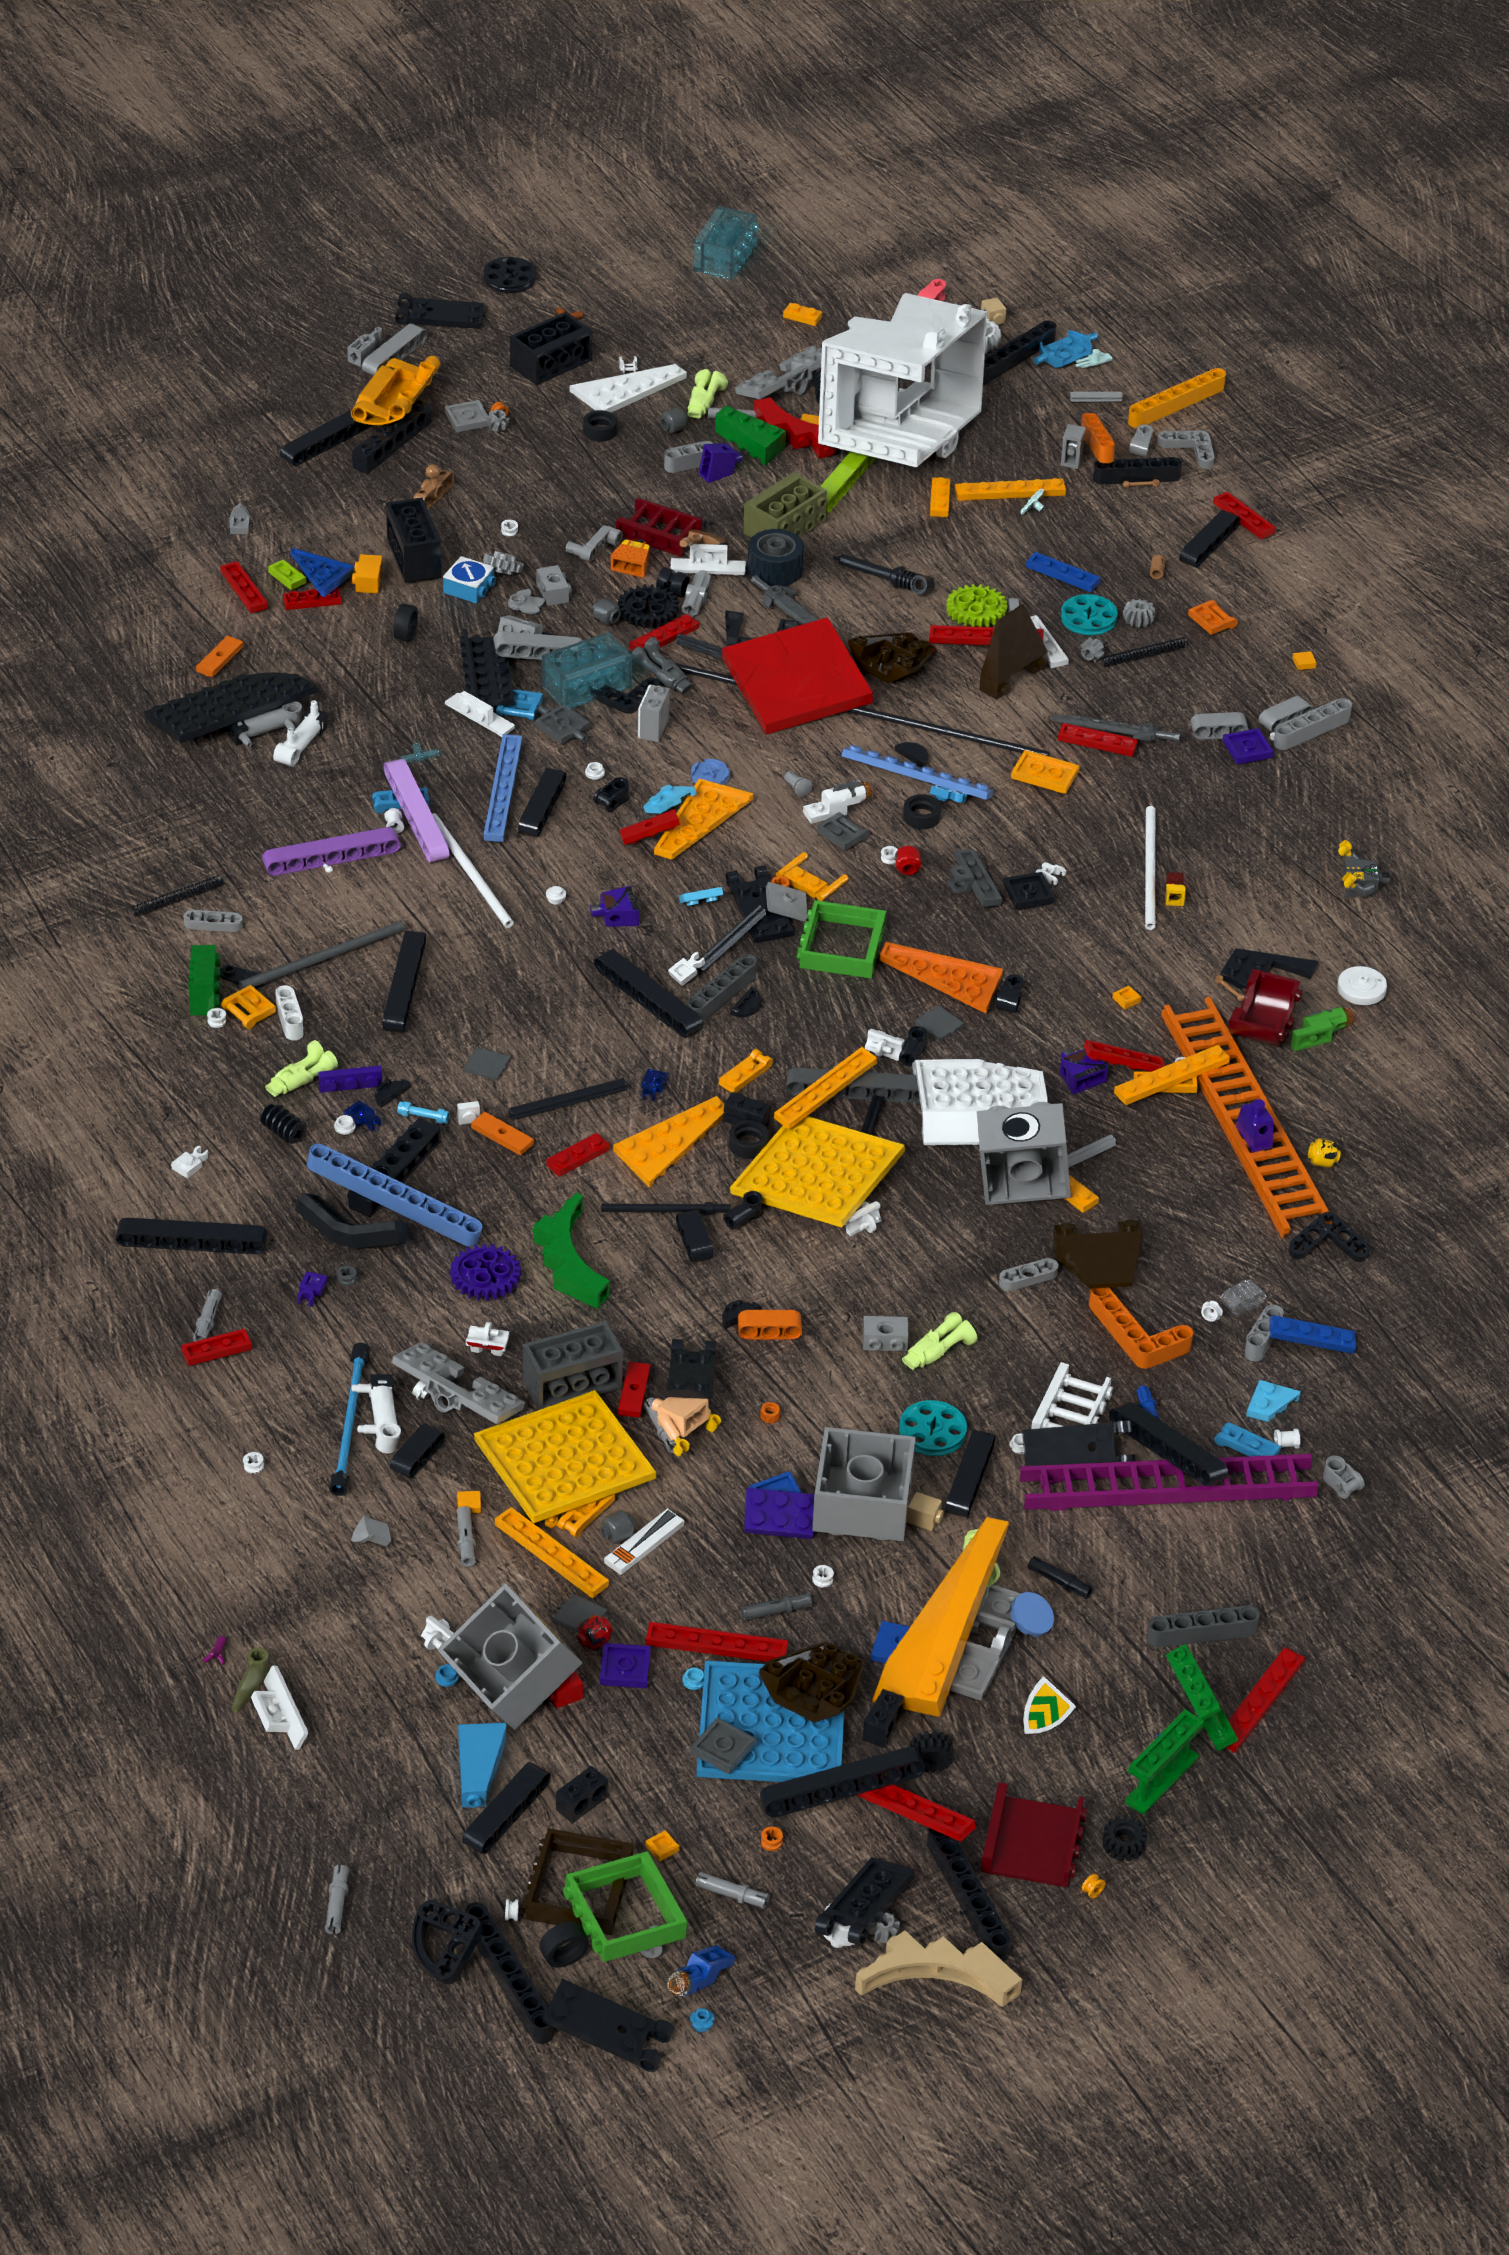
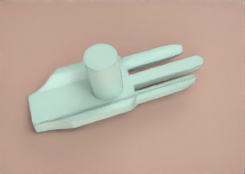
M1094 349L1088 357L1077 360L1076 363L1079 364L1075 366L1081 368L1096 366L1112 361V357L1108 353L1106 354L1098 349Z
M1042 488L1021 509V515L1032 507L1039 512L1043 509L1044 506L1038 501L1044 491Z

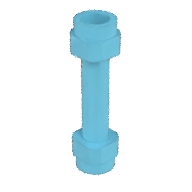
M400 1101L397 1113L402 1116L408 1117L409 1114L436 1119V1123L447 1124L450 1112L445 1109L439 1108L438 1111L411 1106V1102Z

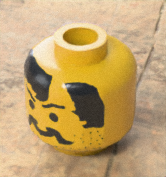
M1322 1138L1311 1142L1308 1150V1158L1311 1159V1163L1325 1168L1332 1167L1335 1162L1338 1163L1341 1151L1338 1150L1337 1144L1334 1141Z

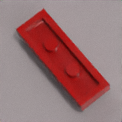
M596 1132L547 1158L546 1166L560 1177L609 1151L610 1144Z
M245 1328L181 1345V1352L188 1366L252 1350V1343Z

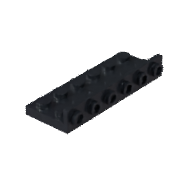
M463 629V636H460V648L466 692L490 706L514 705L508 657L497 655L493 641L494 636L468 638L467 629Z

